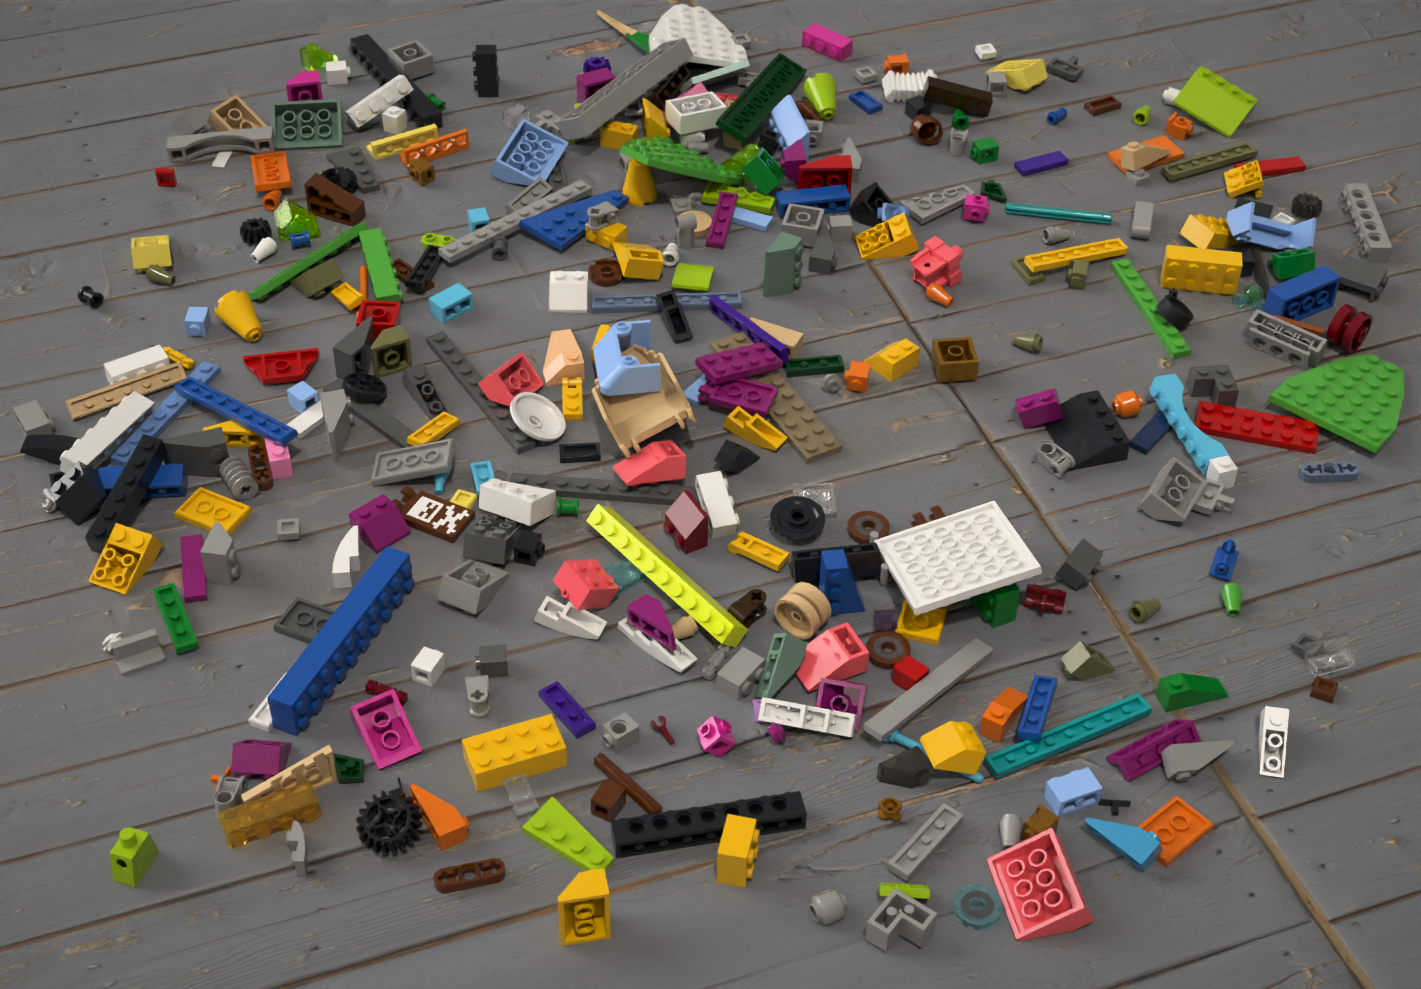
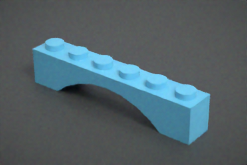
M1169 374L1154 377L1149 390L1151 396L1159 405L1160 410L1168 419L1169 424L1177 433L1178 438L1186 447L1196 466L1203 475H1206L1210 459L1224 456L1230 457L1222 443L1203 433L1188 417L1182 402L1184 386L1177 375Z

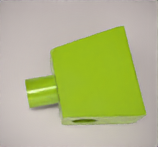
M128 827L120 831V838L110 852L112 877L114 882L136 888L159 851L148 832Z

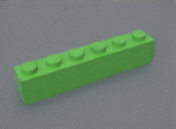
M381 228L359 231L360 245L375 301H403L402 290H399L400 284L390 254L386 234L382 235Z

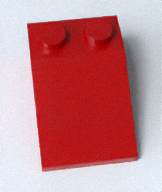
M833 155L799 166L798 189L846 185L851 197L853 169L851 155Z

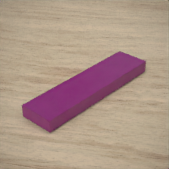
M720 192L707 236L706 247L724 249L738 201V194Z
M202 534L180 537L185 603L208 600L206 577L200 554L203 547Z

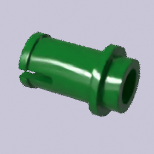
M428 93L426 95L440 111L445 109L444 105L446 103L436 98L435 94Z

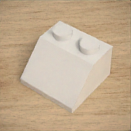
M550 271L549 313H587L588 272Z

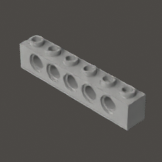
M1345 183L1340 198L1345 205V211L1349 215V222L1352 223L1353 232L1357 236V243L1361 246L1362 255H1364L1366 262H1389L1393 247L1367 183Z

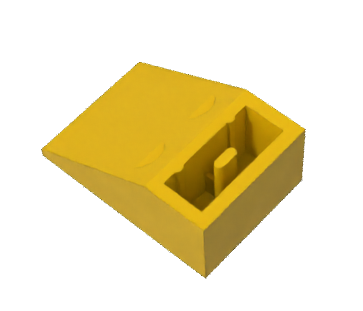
M904 212L855 236L862 260L904 257L920 249L913 228Z
M1190 214L1180 231L1181 235L1198 248H1229L1239 243L1232 237L1228 223L1223 218L1216 219L1213 216L1206 217L1202 214H1198V216Z
M613 242L624 277L659 280L664 265V259L660 250L644 244Z
M116 523L88 582L127 595L154 564L163 543L151 534Z

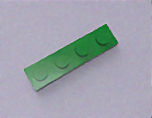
M171 583L152 589L176 654L199 648L175 584Z

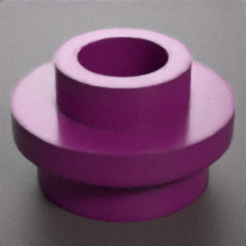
M771 722V726L767 730L775 744L785 742L783 737L786 736V733L781 724L775 725L774 722Z

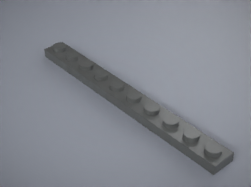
M442 331L426 337L429 347L517 455L536 448L533 438L517 427L509 409L504 404L489 400L482 392L478 383L483 378L445 332Z
M512 473L510 479L512 483L556 490V496L661 505H672L683 491L688 490L700 505L696 489L693 486L649 483L628 486L624 481Z

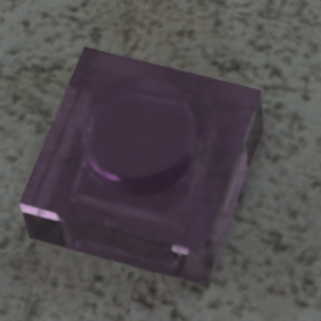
M896 610L874 611L875 630L887 631L897 629Z

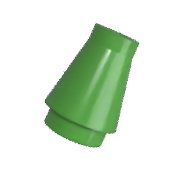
M1236 583L1225 584L1221 590L1227 615L1231 617H1236L1241 613L1240 607L1243 590Z

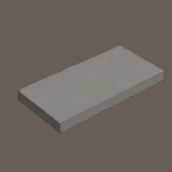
M452 438L377 453L371 483L373 486L450 472L456 443Z

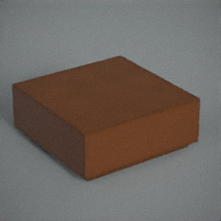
M1316 676L1310 697L1333 703L1339 683Z

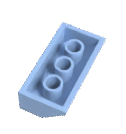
M787 95L771 111L770 119H768V128L781 134L778 148H781L782 156L786 148L797 140H802L808 162L810 131L791 95Z

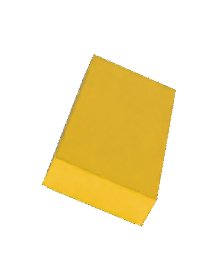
M346 282L331 291L333 298L350 311L360 305L362 300H366L364 295Z

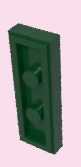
M841 355L789 359V362L783 364L787 378L842 373L845 368Z

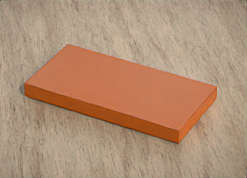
M1165 135L1140 142L1171 150V154L1142 167L1144 170L1182 159L1185 155ZM1121 149L1108 152L1107 158L1125 174L1127 171H1130L1121 167Z
M285 151L251 155L256 192L292 187Z

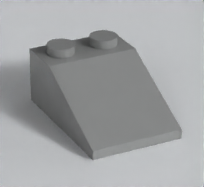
M344 389L320 393L324 425L333 463L338 462L351 434L350 424L354 423L352 411H348V409L352 408L350 396L346 397Z
M469 559L442 575L437 599L443 601L448 606L461 608L465 613L477 614L486 608L507 580L510 572L479 560Z

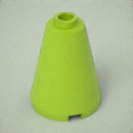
M817 73L815 74L816 77H809L804 82V94L820 118L830 120L836 115V81L831 74Z

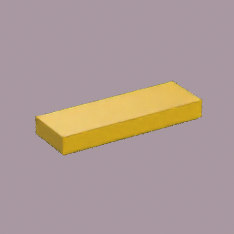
M442 412L408 436L407 443L416 446L436 442L459 426L460 419Z

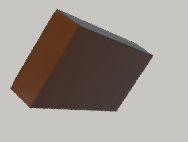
M1111 95L1084 103V109L1092 116H1097L1121 109L1122 103Z

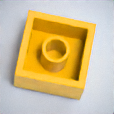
M727 814L717 852L716 883L746 888L747 880L753 878L755 866L753 862L754 859L757 860L759 853L758 841L760 830L756 829L757 819Z

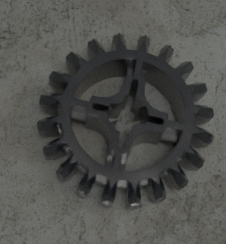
M382 790L381 797L379 798L373 794L372 798L374 801L371 803L365 800L364 804L367 808H359V813L362 816L356 818V822L359 824L356 827V831L360 834L359 839L361 842H365L364 845L367 849L372 848L376 854L382 851V854L387 856L389 850L394 855L397 854L398 848L406 851V843L414 845L412 837H419L420 833L416 829L422 828V823L419 821L422 818V814L418 812L419 806L417 803H413L412 797H406L402 791L397 795L395 790H391L390 794L387 795ZM397 807L393 811H389L386 808ZM379 813L378 819L375 822H373V826H371L373 819ZM385 816H387L388 819L391 820V824L394 829H391V827L387 825V820L385 819ZM407 819V823L404 829L401 832H399V828L402 824L405 823V820ZM383 835H391L392 837H391V838H379V837H377V836L382 837Z

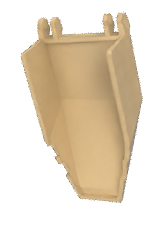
M636 344L621 351L622 357L632 355L639 360L640 365L660 363L661 391L607 396L600 392L598 378L594 382L596 387L592 388L593 396L602 417L626 458L631 457L628 450L630 447L634 446L638 453L642 450L638 443L678 422L681 429H684L686 427L683 419L689 417L692 423L697 422L695 413L664 355L660 352L656 354L654 350L647 351L645 347Z

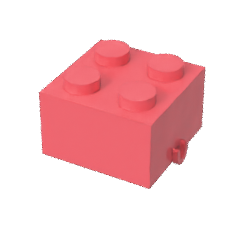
M595 559L564 561L553 579V582L562 591V597L568 598L577 610L607 608L620 589L614 582V579L605 572L601 564Z

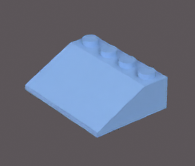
M522 118L495 160L491 175L506 183L528 186L540 176L546 181L569 142Z

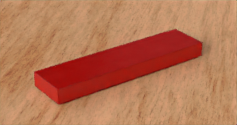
M1299 156L1258 161L1262 176L1305 171L1306 165ZM1247 163L1234 164V168H1238Z

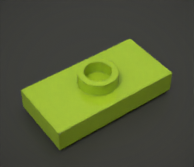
M879 883L880 896H889L896 888L911 898L930 899V888L928 885Z

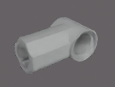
M695 214L675 216L677 245L685 250L691 249L694 245V229L697 228Z

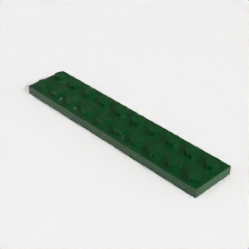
M779 53L718 118L715 125L720 127L722 131L734 136L736 140L745 143L770 115L771 111L803 78L807 70Z

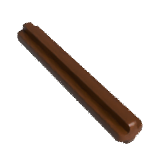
M599 753L594 757V765L614 783H618L626 788V793L649 814L662 813V806L607 756Z

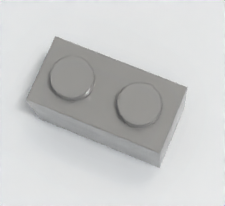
M37 400L13 408L17 424L25 438L29 435H53L54 423L51 417L47 418L48 414L45 407H40Z
M742 647L717 673L716 689L739 701L744 695L750 693L757 681H760L765 659Z

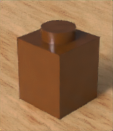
M605 779L591 798V814L611 823V820H615L626 804V788Z

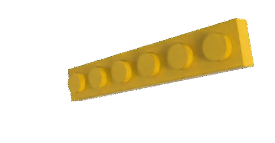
M1120 238L1028 255L1025 256L1024 263L1032 272H1040L1070 266L1071 259L1094 261L1127 254L1128 247Z

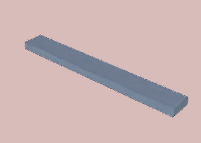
M741 292L676 294L683 311L711 310L709 298L713 295L734 309H742ZM657 294L591 296L592 313L659 311L655 301Z

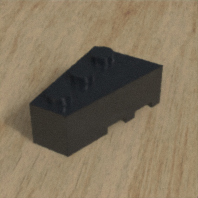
M476 45L475 52H472V60L476 62V66H473V74L477 76V80L474 81L475 91H478V97H498L500 78L498 75L496 45Z

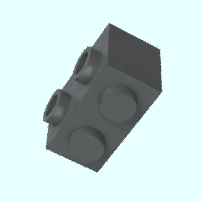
M1082 539L1057 571L1056 575L1077 590L1082 583L1086 585L1093 577L1090 572L1095 573L1102 563L1099 560L1103 553L1085 539Z

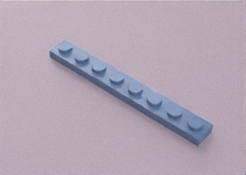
M203 361L189 376L209 385L221 373L220 366ZM174 390L109 456L110 463L121 467L125 466L143 434L158 438L193 400Z

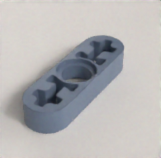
M1354 462L1305 463L1301 466L1299 478L1306 483L1351 482L1357 479L1360 467ZM1325 471H1332L1334 474H1328Z

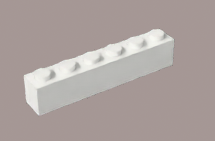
M133 391L129 396H125L117 407L114 406L105 418H100L94 428H89L84 437L77 439L69 450H65L60 457V471L67 473L68 469L73 467L78 461L95 470L153 413L155 402L136 391Z

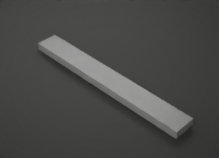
M975 638L864 723L863 730L882 742L992 656L994 649Z

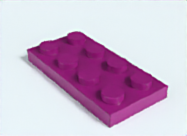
M757 342L752 345L740 346L735 349L698 357L695 360V365L716 385L782 368L783 361L763 342Z

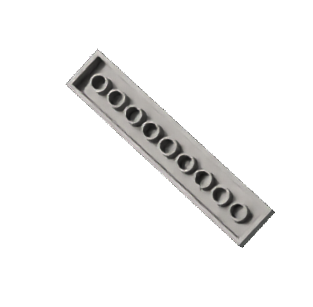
M685 37L663 42L558 120L556 123L565 141L571 139L576 141L582 137L584 139L591 137L595 130L604 127L605 122L615 119L616 114L624 112L626 106L636 103L637 98L645 96L647 90L657 87L658 82L666 80L669 74L679 70V66L687 64L689 62L688 59L693 56V53Z

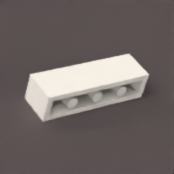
M398 75L344 113L352 126L359 128L414 89L405 75Z

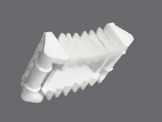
M933 69L928 70L926 74L922 71L921 74L918 72L915 75L913 72L911 76L908 72L906 76L904 73L900 76L899 72L895 75L893 71H888L882 79L886 101L893 103L896 99L898 103L900 100L905 103L906 99L918 95L923 97L922 90L927 76L938 78L937 74H934Z

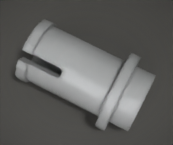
M690 141V143H687V150L708 153V142L693 143V141Z

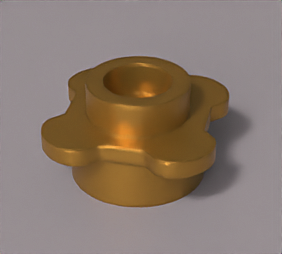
M892 797L879 801L880 811L878 812V817L880 819H893L894 821L901 819L900 809H902V803Z

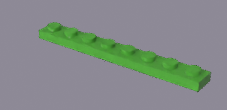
M366 222L354 225L248 292L251 300L258 299L260 301L269 296L268 292L279 290L283 287L282 283L285 281L287 283L297 278L296 274H303L309 271V266L312 264L317 265L323 262V257L326 255L329 257L338 252L337 248H344L351 244V239L354 238L356 240L359 238V231L369 229Z
M1129 259L1112 261L1110 268L1172 359L1190 356L1191 348L1177 328L1159 313L1156 307L1159 302Z

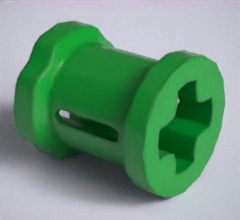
M557 497V516H561V514H574V516H578L579 498L562 500L561 497Z

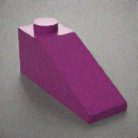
M645 594L626 606L629 624L670 650L674 651L677 649L674 631L658 599Z

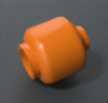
M1133 390L1116 394L1115 399L1112 400V406L1115 415H1119L1121 418H1128L1140 413L1143 401L1141 395L1137 396Z

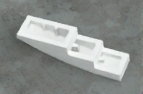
M628 616L618 623L617 628L631 641L660 662L680 673L698 660L676 638L677 649L672 651L629 624Z
M762 697L758 720L780 723L782 725L852 738L857 719L856 714Z

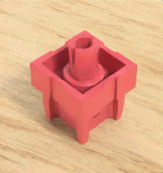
M937 236L932 237L924 243V250L917 253L910 260L914 270L912 280L914 282L918 281L926 289L933 282L939 283L942 287L945 285L950 288L962 281L960 259L963 257V252L961 248L957 245L951 248Z

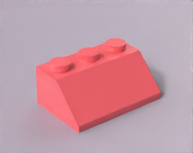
M521 352L505 362L478 384L489 400L510 406L511 401L517 394L523 392L534 393L544 385V382L524 353Z

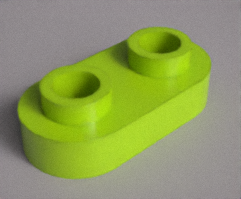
M427 233L421 238V246L425 250L428 245L443 247L456 239L451 236Z

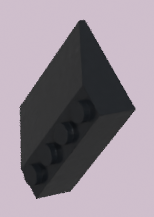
M1098 390L1080 393L1060 404L1063 418L1043 424L1053 442L1074 458L1076 464L1073 468H1069L1070 471L1127 460L1130 440Z

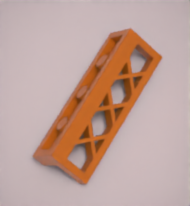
M463 129L404 148L403 153L399 154V160L407 168L409 162L418 157L430 162L469 149L468 130Z

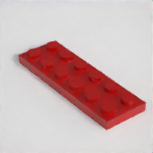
M1199 401L1195 426L1207 435L1316 454L1319 425L1308 420L1211 402Z

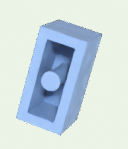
M1087 767L1047 781L1044 797L1055 814L1060 817L1098 804L1103 788Z

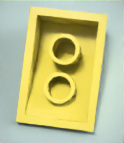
M1044 59L1005 61L985 72L987 75V72L1004 71L1007 86L1014 90L1021 89L1022 91H1028L1032 89V86L1039 85L1048 78Z
M169 235L131 238L134 269H138L140 272L147 271L151 264H157L163 269H168V266H172Z

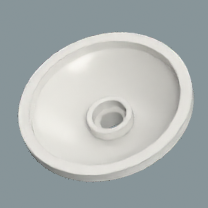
M523 392L517 394L511 401L510 413L513 421L529 437L540 441H554L559 439L566 428L564 416L549 399L536 393Z

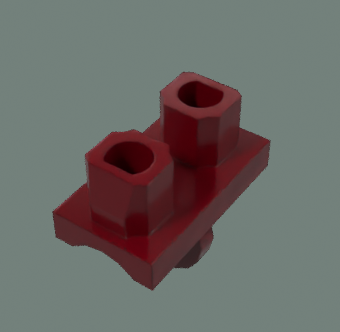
M1028 584L1023 606L1039 609L1041 613L1049 611L1062 614L1067 592L1059 589L1044 588L1041 585Z

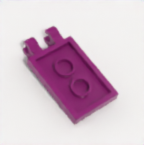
M706 376L705 380L709 381L705 385H700L698 400L702 402L709 400L710 404L733 410L740 406L749 414L755 415L757 413L761 417L766 418L778 395L779 387L744 378L715 385Z

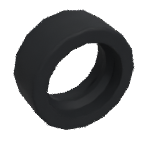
M1169 294L1156 306L1159 313L1169 323L1179 329H1184L1194 318L1191 310L1183 302Z

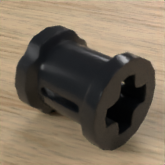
M83 286L78 292V299L81 302H87L91 308L101 306L104 299L103 295L99 292H94L90 286Z

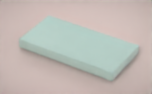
M744 60L692 77L679 90L682 94L700 81L704 86L738 76L750 66L749 61Z

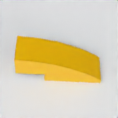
M740 406L727 416L723 427L738 437L754 445L774 451L788 439L786 435L756 413L752 417Z

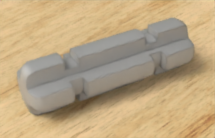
M720 644L717 647V651L713 653L702 670L703 678L713 679L715 673L725 661L724 658H727L730 653L728 645Z

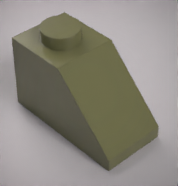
M1079 641L1061 657L1067 674L1083 681L1114 671L1105 654L1082 641Z

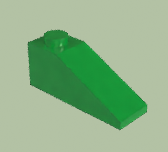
M1178 673L1160 678L1156 697L1165 712L1227 698L1228 694L1218 678Z

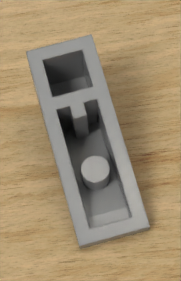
M1225 740L1169 745L1160 752L1167 779L1177 778V781L1190 779L1192 774L1233 746L1234 741Z

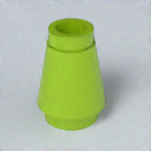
M1144 105L1134 112L1133 119L1135 123L1139 125L1148 123L1152 111L1150 106Z

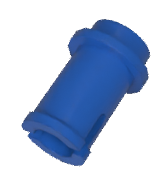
M1061 107L1056 111L1048 113V123L1057 124L1059 120L1067 116V110Z

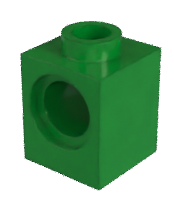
M992 137L974 140L970 154L978 165L997 161L999 146Z

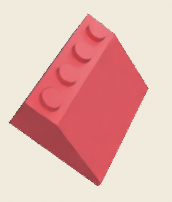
M1053 828L986 859L1018 942L1071 932L1094 921L1063 842Z

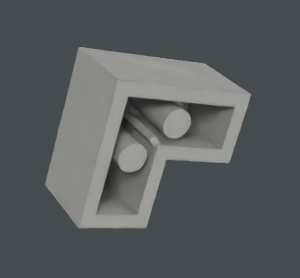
M895 888L867 921L865 939L885 952L900 935L922 948L935 932L938 913Z

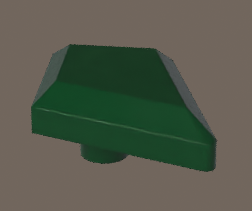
M994 180L982 182V196L1001 202L1007 201L1000 183H995Z
M333 753L339 783L363 782V759Z

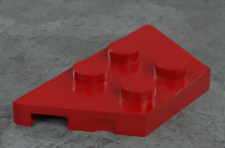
M319 348L243 356V363L263 385L303 381L319 357Z

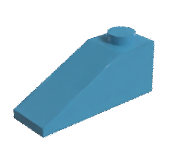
M1089 817L1084 820L1088 830L1143 872L1150 867L1163 851L1160 843L1161 839L1152 831L1147 833L1139 827Z

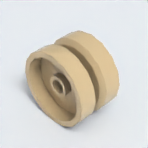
M805 582L796 583L774 606V614L781 627L788 634L803 640L809 639L830 618L832 610L826 596L817 587Z

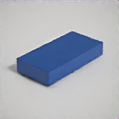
M863 89L849 94V100L868 115L883 109V105Z

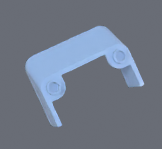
M1255 202L1247 203L1227 212L1226 221L1236 242H1249L1284 252L1313 247L1317 218H1311L1296 225L1253 215Z
M650 320L617 322L594 346L595 367L600 392L603 395L613 396L661 391L660 363L640 365L636 357L632 355L622 357L621 350H625L634 344L651 348Z

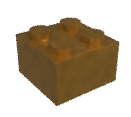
M971 337L933 339L931 360L938 382L977 380L979 360Z

